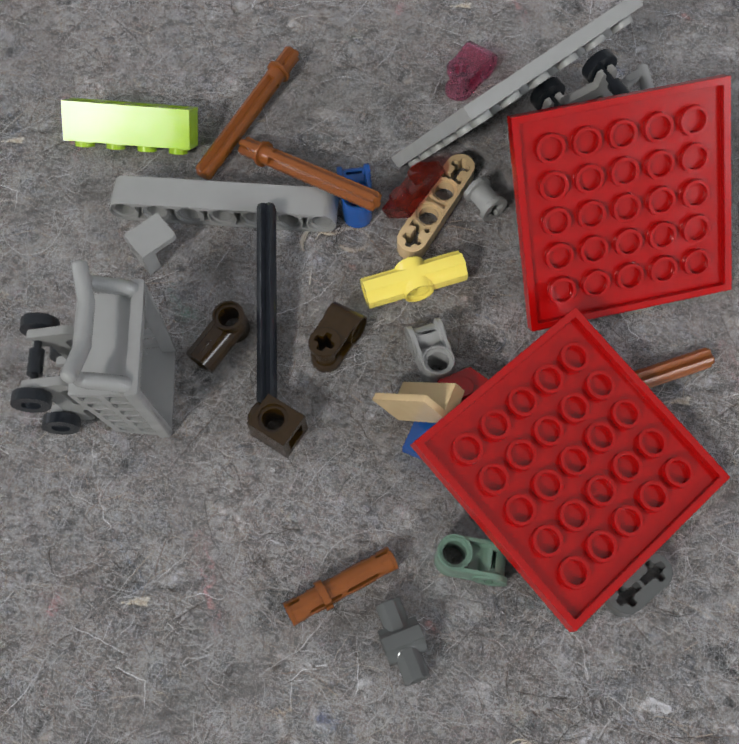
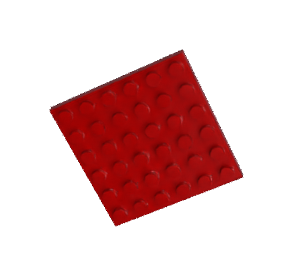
M722 74L507 116L527 325L532 332L551 328L575 307L587 320L732 290L731 75Z
M576 307L410 445L569 632H576L730 478Z

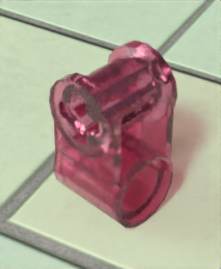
M473 41L466 42L461 51L447 64L449 80L445 85L446 95L455 101L468 99L480 84L490 77L497 64L498 55Z

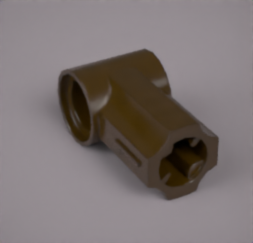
M224 301L219 303L212 313L213 320L186 352V355L205 371L212 373L235 343L243 341L250 332L249 321L243 308L237 302ZM238 318L234 325L224 326L228 320Z

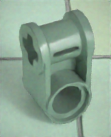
M450 534L439 542L434 554V564L441 574L448 577L471 580L487 586H507L508 578L504 576L506 557L490 539ZM448 547L458 549L462 554L463 561L459 564L449 563L444 558L443 550Z

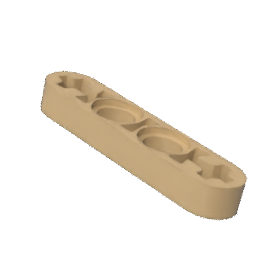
M455 154L446 161L398 233L397 251L404 259L413 256L422 257L426 253L473 180L475 162L471 157L465 154ZM460 168H464L465 171L462 170L458 174L456 181H454V170L458 171ZM440 189H447L452 192L453 196L443 200L438 198L435 193ZM424 213H432L437 217V221L432 224H425L420 221L419 217ZM416 231L419 232L418 243L413 244L411 247L406 246V242H411L414 239Z

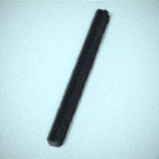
M270 202L257 205L256 400L261 403L268 394L277 399L276 208Z

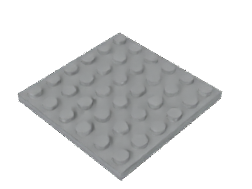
M623 0L463 106L391 157L392 161L398 168L406 163L412 168L471 129H474L495 113L520 98L523 94L535 88L553 74L578 59L581 55L633 22L630 14L642 7L643 3L641 0Z

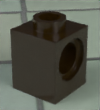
M270 394L265 397L262 403L257 402L251 408L247 417V425L251 435L287 458L308 430L306 418L303 414ZM273 419L284 421L282 426L277 429L266 428L267 424Z

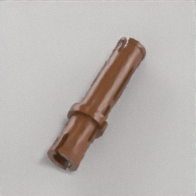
M386 546L323 582L320 579L313 582L312 588L282 604L293 626H296L324 609L327 612L334 608L333 604L375 582L384 575L399 569L397 561L391 550Z

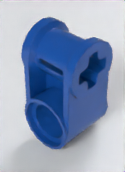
M365 163L363 167L349 169L336 166L338 175L372 189L369 163ZM341 198L343 218L348 226L362 228L370 224L373 215L372 211Z

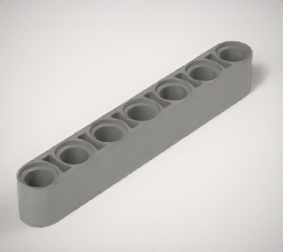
M125 175L119 176L115 180L109 211L114 216L125 220L145 221L155 213H158L168 223L257 228V205L270 202L276 208V229L330 232L336 228L339 197L319 188L308 186Z

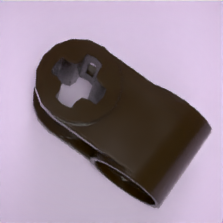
M333 302L308 340L311 362L314 368L324 373L336 370L352 346L357 343L363 334L367 317L338 302Z

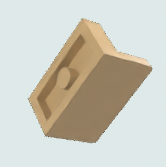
M403 382L398 394L375 393L372 400L398 420L437 423L460 404L465 390L456 383Z

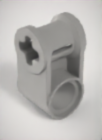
M436 318L433 320V323L421 327H405L407 344L411 355L416 361L423 382L437 383L438 380L454 374L455 358L448 342L444 324L440 318ZM433 365H441L446 369L442 371L432 370L430 367Z

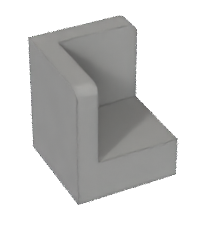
M155 213L123 235L132 254L150 275L161 268L156 253L177 238L175 232L158 213Z

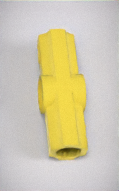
M457 250L426 260L418 256L408 257L398 262L392 270L361 278L360 283L365 302L369 309L402 299L408 302L421 301L429 297L436 289L466 281L468 279V272L463 254Z

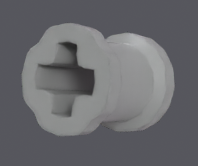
M479 177L468 186L464 192V197L468 202L472 201L481 211L480 216L484 221H490L502 213L507 206V201L503 196H498L490 187L491 182L487 177Z

